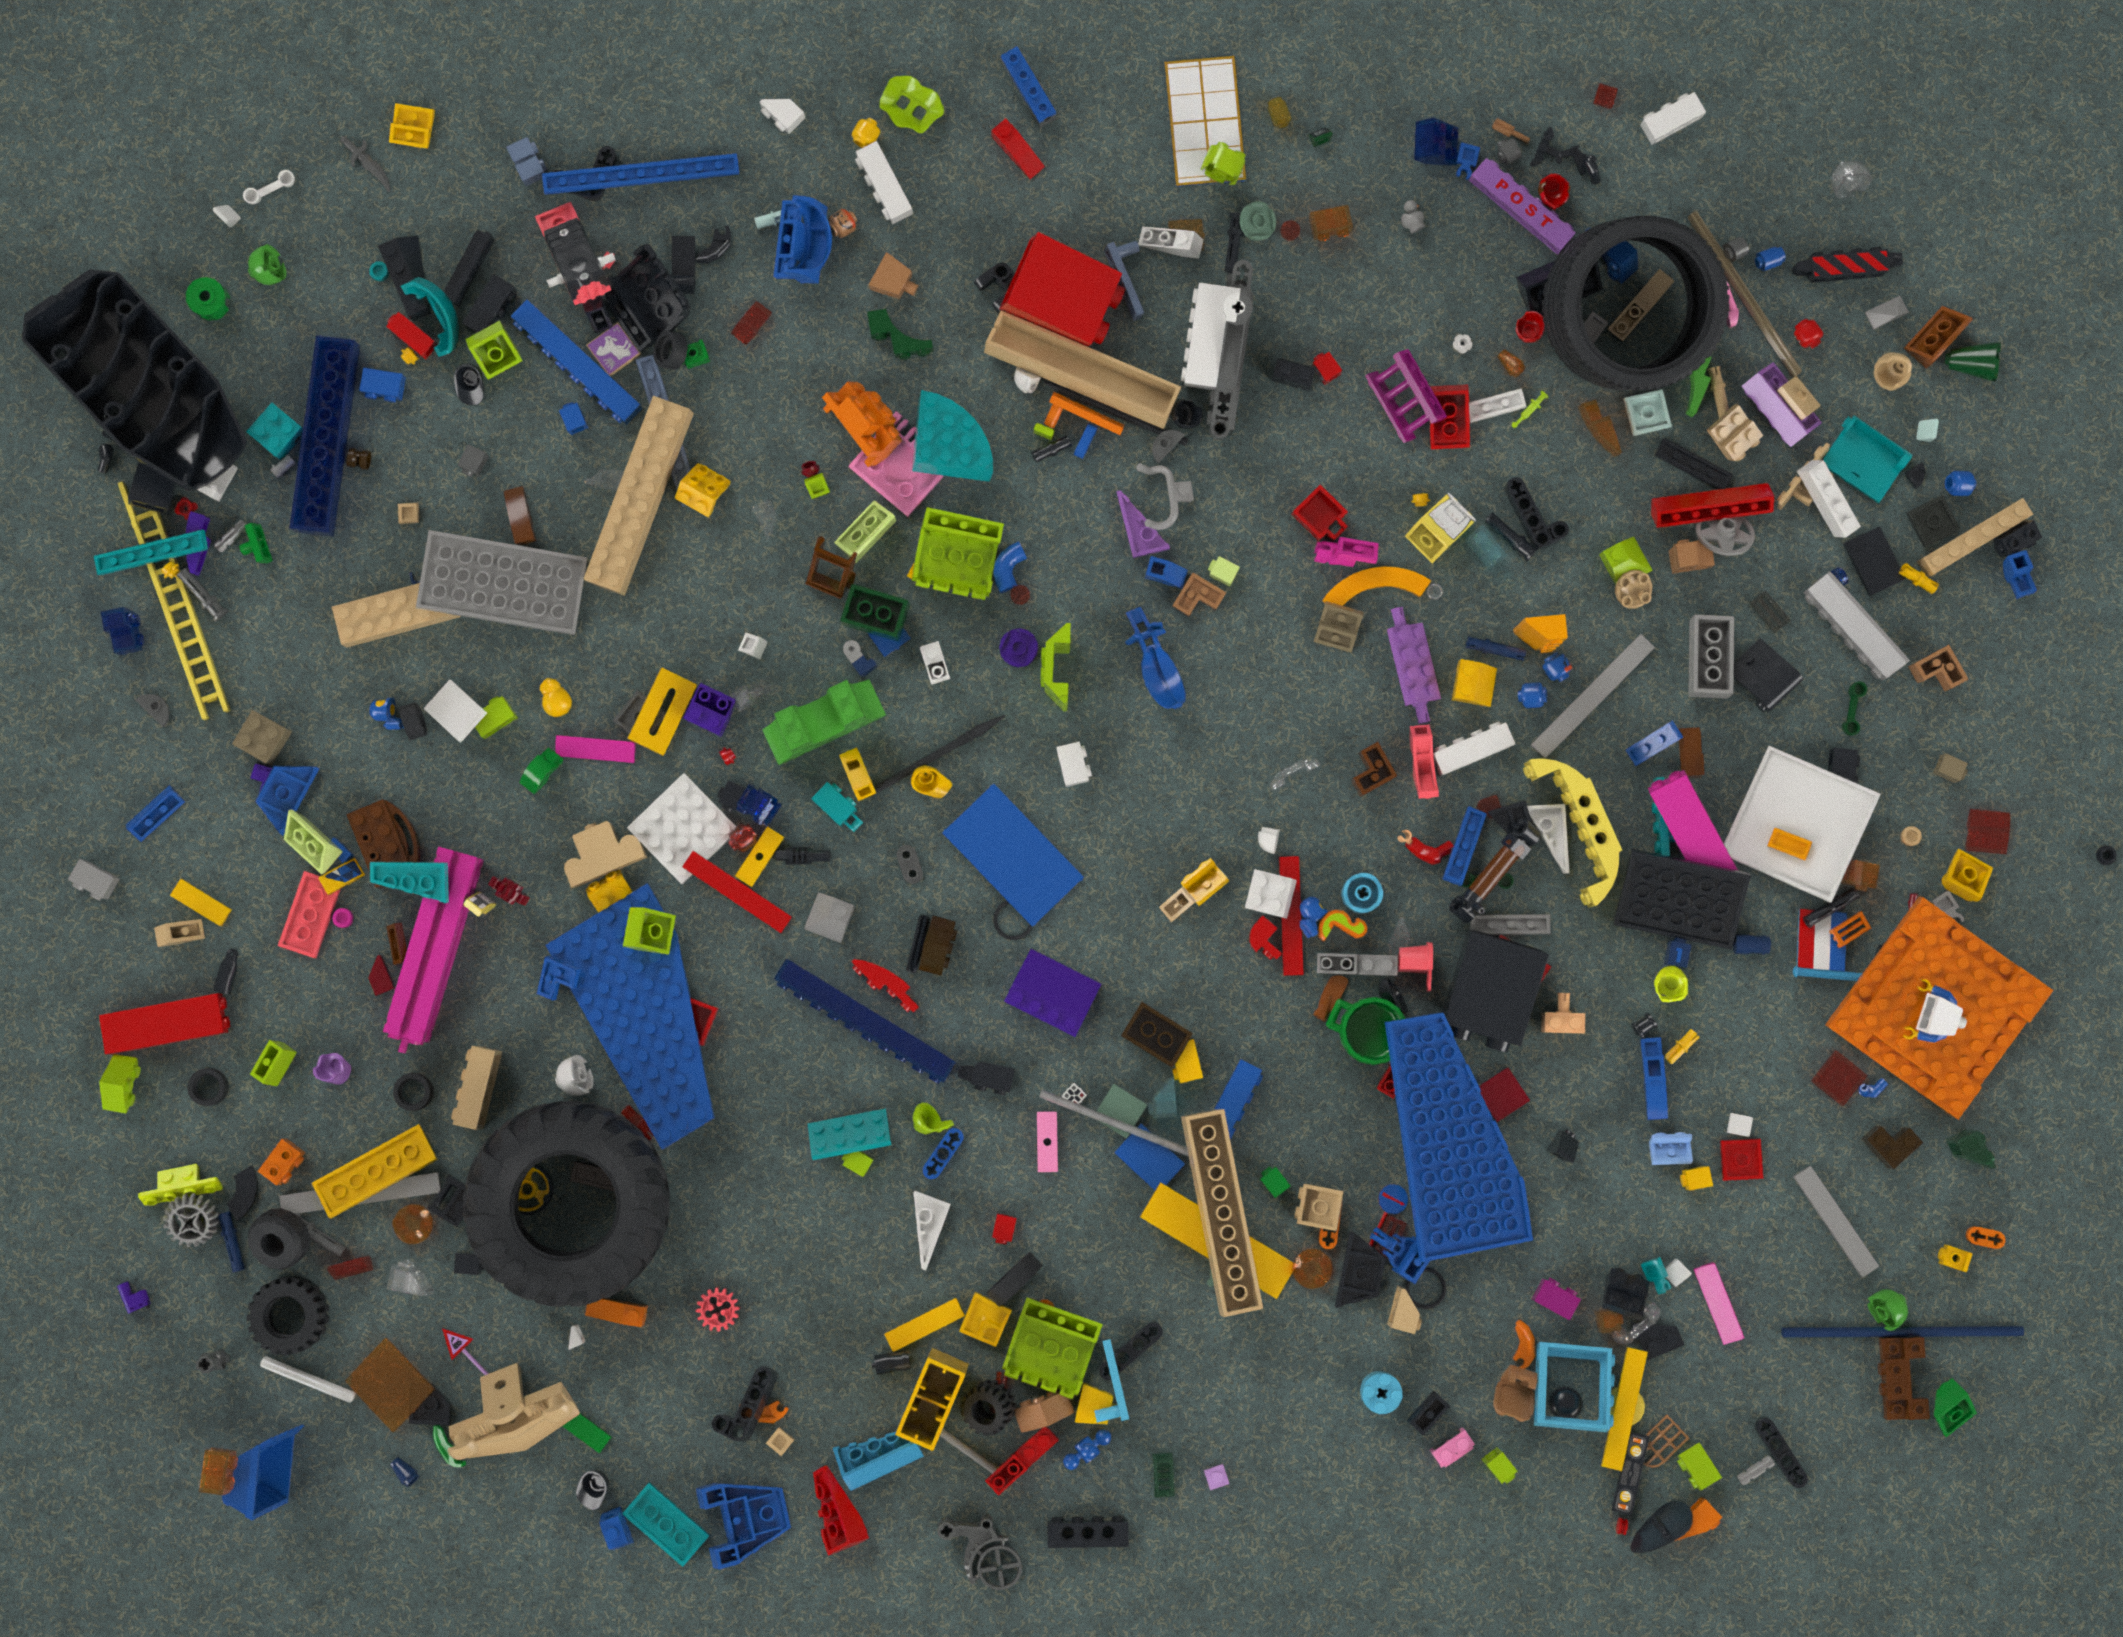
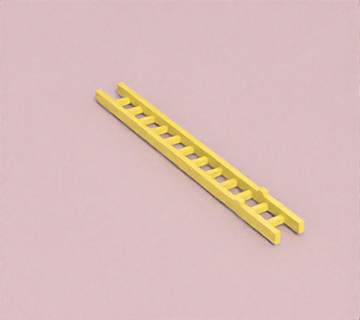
M119 482L118 486L139 545L145 544V539L159 534L161 539L169 538L160 513L148 511L136 516L134 507L128 504L129 493L124 482ZM153 516L157 529L143 534L139 521ZM176 558L169 559V561L178 564ZM154 563L147 564L202 720L209 719L204 703L214 702L217 698H219L224 712L231 711L186 585L176 575L177 583L162 588L158 577L163 574L161 572L162 568L156 570ZM180 589L184 601L169 606L165 594ZM186 607L190 619L175 624L171 612ZM193 625L197 637L182 643L178 630ZM199 643L203 656L189 661L184 648ZM206 661L210 674L195 679L191 666ZM212 679L216 692L201 697L198 684Z

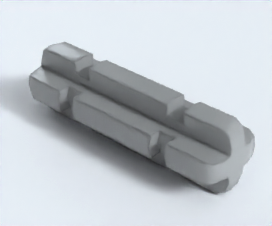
M240 520L235 524V528L232 527L221 537V540H217L214 543V547L219 552H223L227 545L230 546L241 536L240 533L246 531L244 525L247 524L244 521Z
M1766 1456L1762 1459V1462L1759 1461L1746 1469L1747 1472L1740 1473L1737 1476L1738 1480L1742 1485H1746L1751 1482L1750 1479L1754 1480L1766 1472L1767 1468H1772L1775 1465L1773 1459L1770 1456Z

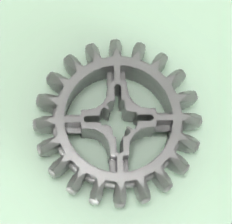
M192 1193L190 1198L187 1194H184L182 1198L178 1196L175 1198V1202L171 1201L169 1203V1207L164 1211L166 1215H164L163 1221L166 1223L163 1225V1228L169 1229L166 1233L167 1235H173L172 1241L178 1239L180 1240L179 1245L186 1242L187 1247H190L192 1243L196 1247L200 1242L205 1244L207 1239L213 1237V1233L217 1231L216 1225H218L219 1220L216 1219L218 1212H212L215 1209V1205H208L210 1199L204 1202L202 1200L203 1195L196 1198L195 1193ZM185 1207L195 1208V1210H189ZM201 1213L205 1217L206 1226L203 1224L204 1221H202V1219L200 1218ZM176 1215L179 1216L178 1219L181 1221V1227L177 1223ZM194 1216H196V1217L194 1218L193 1222H189V1223L186 1225V1223L188 1222L189 1218L192 1219Z

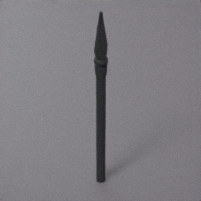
M1044 381V384L1073 401H1078L1080 404L1083 402L1084 405L1097 408L1158 435L1163 431H1167L1061 385ZM1183 437L1178 443L1186 446L1189 439Z
M1005 715L976 725L954 741L875 785L876 794L909 776L917 767L926 766L957 747L969 743V741L972 742L974 738L982 736L1001 721Z

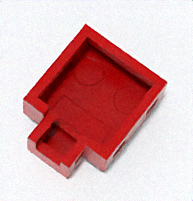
M1321 485L1291 514L1319 542L1325 536L1334 542L1348 527L1342 521L1348 511ZM1337 520V524L1342 528L1334 535L1328 527Z
M691 998L700 1045L704 1046L719 1008Z

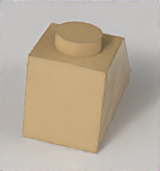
M202 919L166 923L154 928L158 947L205 939Z

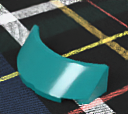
M420 277L401 285L405 295L415 294L417 299L427 297L444 329V332L437 335L440 341L434 350L438 357L451 353L458 343L459 323L456 311L447 295L438 286Z

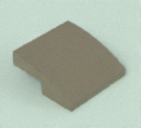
M1326 601L1314 642L1352 652L1364 612Z

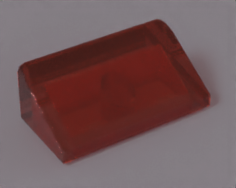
M368 1255L328 1266L327 1270L335 1280L372 1271L373 1265L371 1257Z

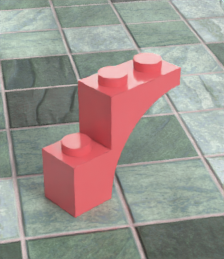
M1430 725L1410 726L1413 779L1419 799L1439 797Z

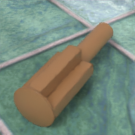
M1499 118L1492 125V129L1507 137L1512 135L1525 143L1530 141V138L1515 131L1514 126Z

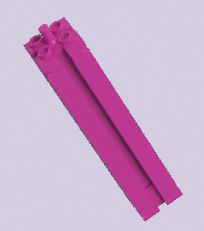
M438 847L434 862H448L449 902L443 903L439 902V900L423 897L388 1012L387 1023L383 1029V1032L388 1033V1037L397 1040L401 1039L398 1052L406 1054L409 1043L414 1045H423L425 1042L430 1043L431 1033L436 1023L469 909L463 904L467 898L474 894L480 869L484 862L483 859Z

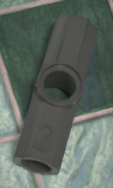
M224 1349L202 1353L199 1360L196 1361V1369L200 1370L202 1374L223 1370L230 1361V1354L226 1353Z

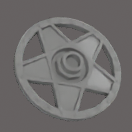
M1743 516L1706 521L1709 528L1702 531L1700 529L1702 522H1697L1695 531L1699 541L1707 549L1717 554L1727 556L1743 554L1751 548L1755 539L1752 525ZM1742 523L1747 528L1749 534L1740 530ZM1708 541L1717 542L1720 548L1713 546ZM1734 543L1745 545L1740 549L1733 550Z

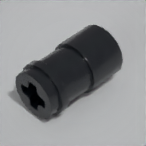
M909 1351L874 1355L875 1363H871L872 1368H876L877 1375L911 1369Z

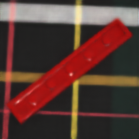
M692 851L682 866L780 933H782L792 916L695 851Z
M1299 856L1279 857V875L1297 880L1288 917H1281L1283 976L1303 975L1302 930L1299 926L1301 921L1299 908L1301 904Z

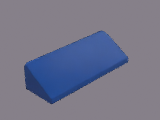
M169 785L126 824V829L142 842L185 801Z

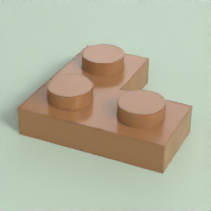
M1192 573L1172 607L1188 617L1198 601L1216 610L1226 592Z

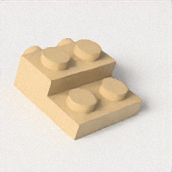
M1737 404L1732 406L1707 429L1721 452L1731 461L1742 460L1746 456L1745 452L1749 448L1756 447L1760 443L1759 439L1763 436L1754 421L1749 420L1742 408Z
M1304 1184L1303 1187H1300L1298 1199H1301L1300 1207H1296L1295 1211L1297 1224L1337 1231L1344 1191Z

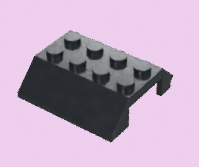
M647 243L639 246L633 252L634 256L637 257L617 276L607 277L611 291L602 295V298L639 352L654 345L662 332L673 331L689 316L691 308L682 291H679L678 285L672 276L668 275V270L661 260L657 259V254L651 245Z

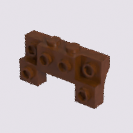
M1924 1337L1879 1338L1881 1363H1878V1373L1882 1377V1383L1879 1384V1392L1881 1396L1883 1395L1884 1419H1930L1928 1398H1912L1910 1359L1926 1358Z

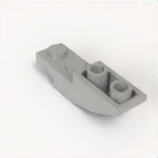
M1317 953V973L1398 976L1399 956Z

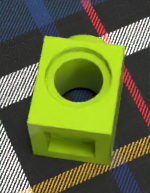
M861 1151L844 1154L842 1160H844L843 1166L862 1177L865 1176L874 1161L872 1157Z

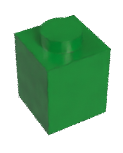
M1268 1166L1260 1173L1262 1177L1259 1179L1274 1198L1291 1186L1275 1166L1273 1168Z

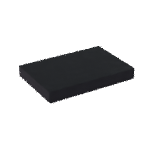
M1877 527L1843 544L1869 596L1906 579L1899 574V571H1901L1900 566L1881 527Z

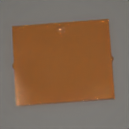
M387 1337L383 1339L368 1357L364 1358V1361L345 1380L393 1433L435 1390Z

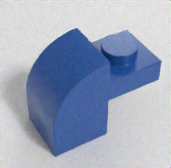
M2026 550L2007 556L2003 562L2005 579L2007 583H2010L2016 599L2037 591L2030 575L2034 567Z

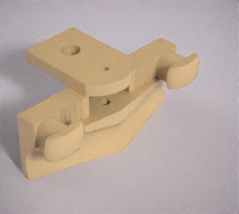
M518 1363L480 1377L483 1413L449 1426V1436L455 1446L448 1448V1452L452 1458L462 1460L465 1458L526 1451L580 1414V1411L562 1382L524 1396L521 1367Z

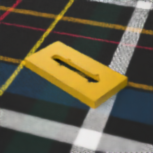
M660 668L627 739L664 756L697 684L664 668ZM673 688L675 695L656 735L652 736L649 730L668 690Z

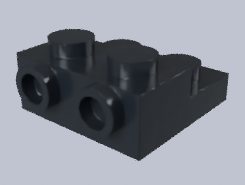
M1611 1268L1605 1281L1602 1308L1641 1321L1644 1314L1645 1300L1648 1297L1650 1281L1644 1279L1640 1274L1631 1275L1625 1273V1270L1622 1268Z

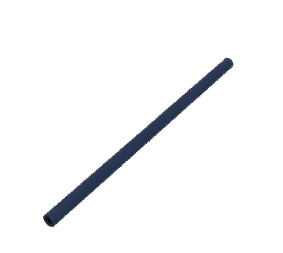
M2023 1326L1898 1327L1890 1331L1884 1327H1782L1781 1334L1783 1338L2024 1336Z

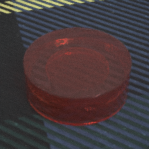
M1292 220L1284 222L1280 230L1281 236L1287 241L1297 239L1300 234L1299 224Z
M1017 585L1011 590L1010 597L1016 605H1024L1030 599V592L1026 586Z

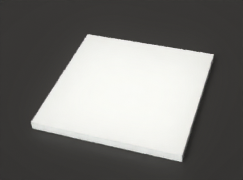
M1768 746L1724 845L1732 860L1831 903L1881 794ZM1774 827L1813 842L1805 861L1767 847Z

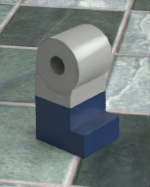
M850 640L844 644V654L861 678L878 667L872 658L868 661L861 653L860 645L856 641Z

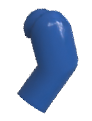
M1880 1078L1875 1085L1862 1084L1859 1087V1093L1863 1097L1876 1098L1888 1086V1083Z

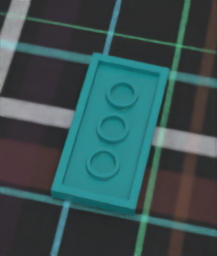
M886 1108L807 1123L812 1160L891 1145Z
M651 1482L644 1487L622 1513L682 1567L710 1536L707 1531Z

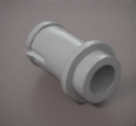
M287 454L276 465L272 464L273 467L270 470L277 478L283 477L282 474L296 463Z

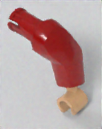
M1402 830L1406 835L1405 839L1402 836H1398V841L1406 842L1405 847L1414 856L1431 865L1439 864L1441 858L1450 854L1453 849V844L1450 841H1446L1436 848L1427 846L1416 837H1412L1409 830Z

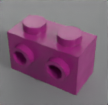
M1550 1277L1548 1281L1542 1278L1531 1300L1570 1320L1581 1301L1580 1298L1576 1297L1578 1293L1568 1287L1566 1290L1558 1287L1560 1283Z

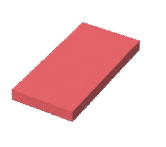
M304 871L278 946L316 959L341 889L328 895L318 879L320 876Z

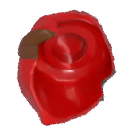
M1552 173L1541 179L1538 194L1544 205L1553 210L1561 207L1568 201L1571 186L1564 177L1558 173Z

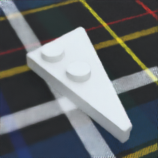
M1565 804L1527 806L1533 823L1541 832L1544 842L1562 873L1568 874L1569 858Z
M914 1191L921 1268L926 1270L951 1204Z

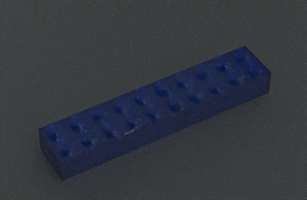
M316 335L289 529L295 533L334 537L360 353V345L356 340Z

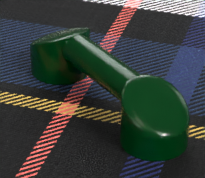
M1862 681L1854 682L1848 689L1851 698L1847 719L1842 723V730L1848 736L1856 735L1860 731V724L1855 720L1859 697L1865 696L1868 690L1867 685Z
M1467 871L1461 886L1469 887L1479 875H1473ZM1506 873L1498 882V885L1503 889L1512 887L1514 883L1512 875Z

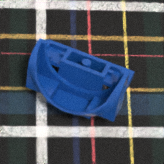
M793 195L792 200L782 201L773 275L776 279H795L800 283H819L820 271L825 266L831 251L832 233L827 219L828 207L811 197Z

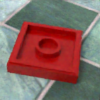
M1761 1139L1720 1140L1722 1181L1764 1179Z

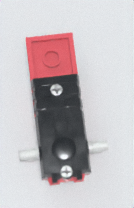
M571 202L535 216L560 272L556 277L547 280L550 288L560 283L561 285L565 283L574 305L586 303L589 299H596V296H602L606 292L611 291L602 267H605V264L616 261L615 257L611 253L597 258Z

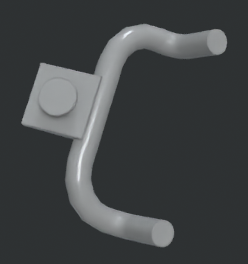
M1138 464L1136 469L1139 472L1148 475L1162 473L1166 477L1171 507L1170 516L1163 522L1147 519L1145 526L1154 530L1167 529L1177 519L1178 502H1191L1194 500L1191 481L1174 482L1170 469L1162 465L1148 467Z

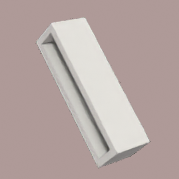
M877 141L856 151L857 158L855 162L860 170L864 169L866 173L864 179L867 185L874 188L873 196L876 202H881L884 207L881 211L886 221L890 219L891 223L894 224L912 215V207Z
M1812 460L1797 471L1834 537L1846 538L1861 527L1824 460Z
M1500 721L1489 725L1490 729L1482 732V729L1472 732V737L1468 739L1460 737L1452 741L1453 745L1446 747L1444 744L1435 748L1433 753L1434 763L1440 777L1514 746L1515 742L1507 723L1500 724Z

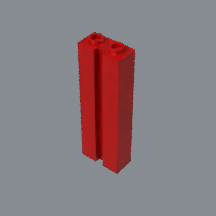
M216 993L99 1015L105 1055L229 1033L230 1019L228 1016L225 1017L224 1009L227 1008L226 998L222 994Z

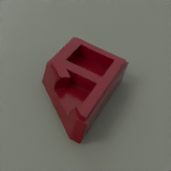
M378 955L368 977L375 996L395 989L383 957Z

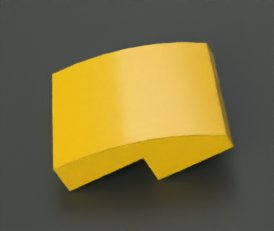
M395 103L393 123L390 126L389 143L428 149L435 110Z

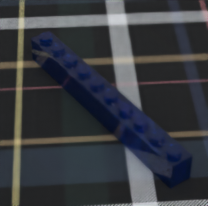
M789 959L784 961L774 978L778 981L776 985L785 991L789 988L794 991L793 995L803 1001L806 998L811 1001V1007L818 1011L824 1009L829 1012L827 1014L829 1018L836 1022L838 1019L845 1022L844 1027L852 1032L855 1029L862 1033L861 1037L870 1043L872 1040L878 1042V1048L888 1053L891 1050L896 1053V1059L903 1063L906 1060L913 1064L911 1068L921 1074L923 1071L930 1074L929 1079L937 1084L940 1081L945 1083L957 1063Z

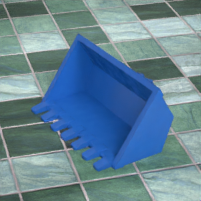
M304 1424L269 1438L218 1468L222 1501L225 1505L235 1508L252 1521L288 1503L294 1436L304 1427Z

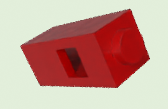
M400 312L389 318L386 327L426 360L434 351L437 343Z

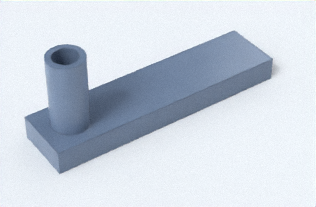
M1133 241L1116 247L1115 243L1112 242L1106 245L1104 253L1110 267L1122 273L1118 285L1125 288L1123 297L1133 321L1141 319L1144 311L1121 258L1139 252V245L1137 241Z

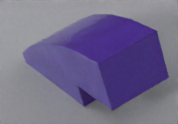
M190 511L186 533L205 530L206 534L210 518ZM206 537L207 546H208V549H209V546H210V543H211V539H209L208 537ZM208 550L186 555L190 573L199 577Z

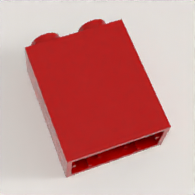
M1037 232L1030 238L999 309L1088 347L1092 342L1100 345L1110 326V323L1102 320L1108 306L1116 309L1125 292V288L1118 285L1122 273Z

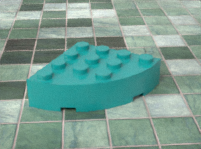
M921 390L918 399L912 471L990 482L993 474V457L984 431L975 418L951 399L937 393Z

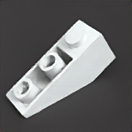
M1142 227L1138 245L1182 257L1199 258L1203 239L1195 231Z

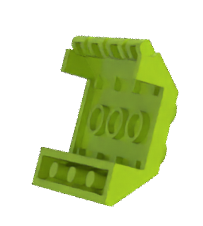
M927 507L920 530L913 566L912 581H916L915 586L929 588L930 585H933L934 590L949 592V589H952L953 594L968 597V593H972V598L985 600L986 596L989 597L991 593L997 548L1001 542L1004 524Z
M1066 623L1046 641V647H1042L1041 687L1045 688V693L1063 712L1068 709V683L1053 682L1054 653L1070 654L1071 623Z
M1027 1297L1002 1367L1005 1370L1004 1376L1017 1380L1018 1376L1021 1375L1023 1376L1021 1382L1035 1387L1040 1382L1041 1389L1056 1393V1390L1060 1389L1059 1395L1073 1399L1074 1395L1078 1396L1086 1369L1103 1324Z

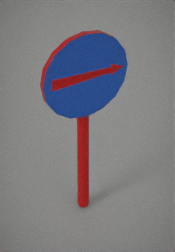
M1387 1185L1379 1193V1205L1385 1211L1377 1226L1379 1229H1381L1388 1213L1398 1214L1407 1206V1193L1399 1185ZM1371 1239L1369 1244L1373 1246L1375 1240Z

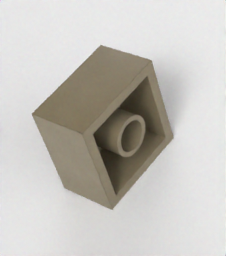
M252 710L232 744L264 763L273 765L292 731Z

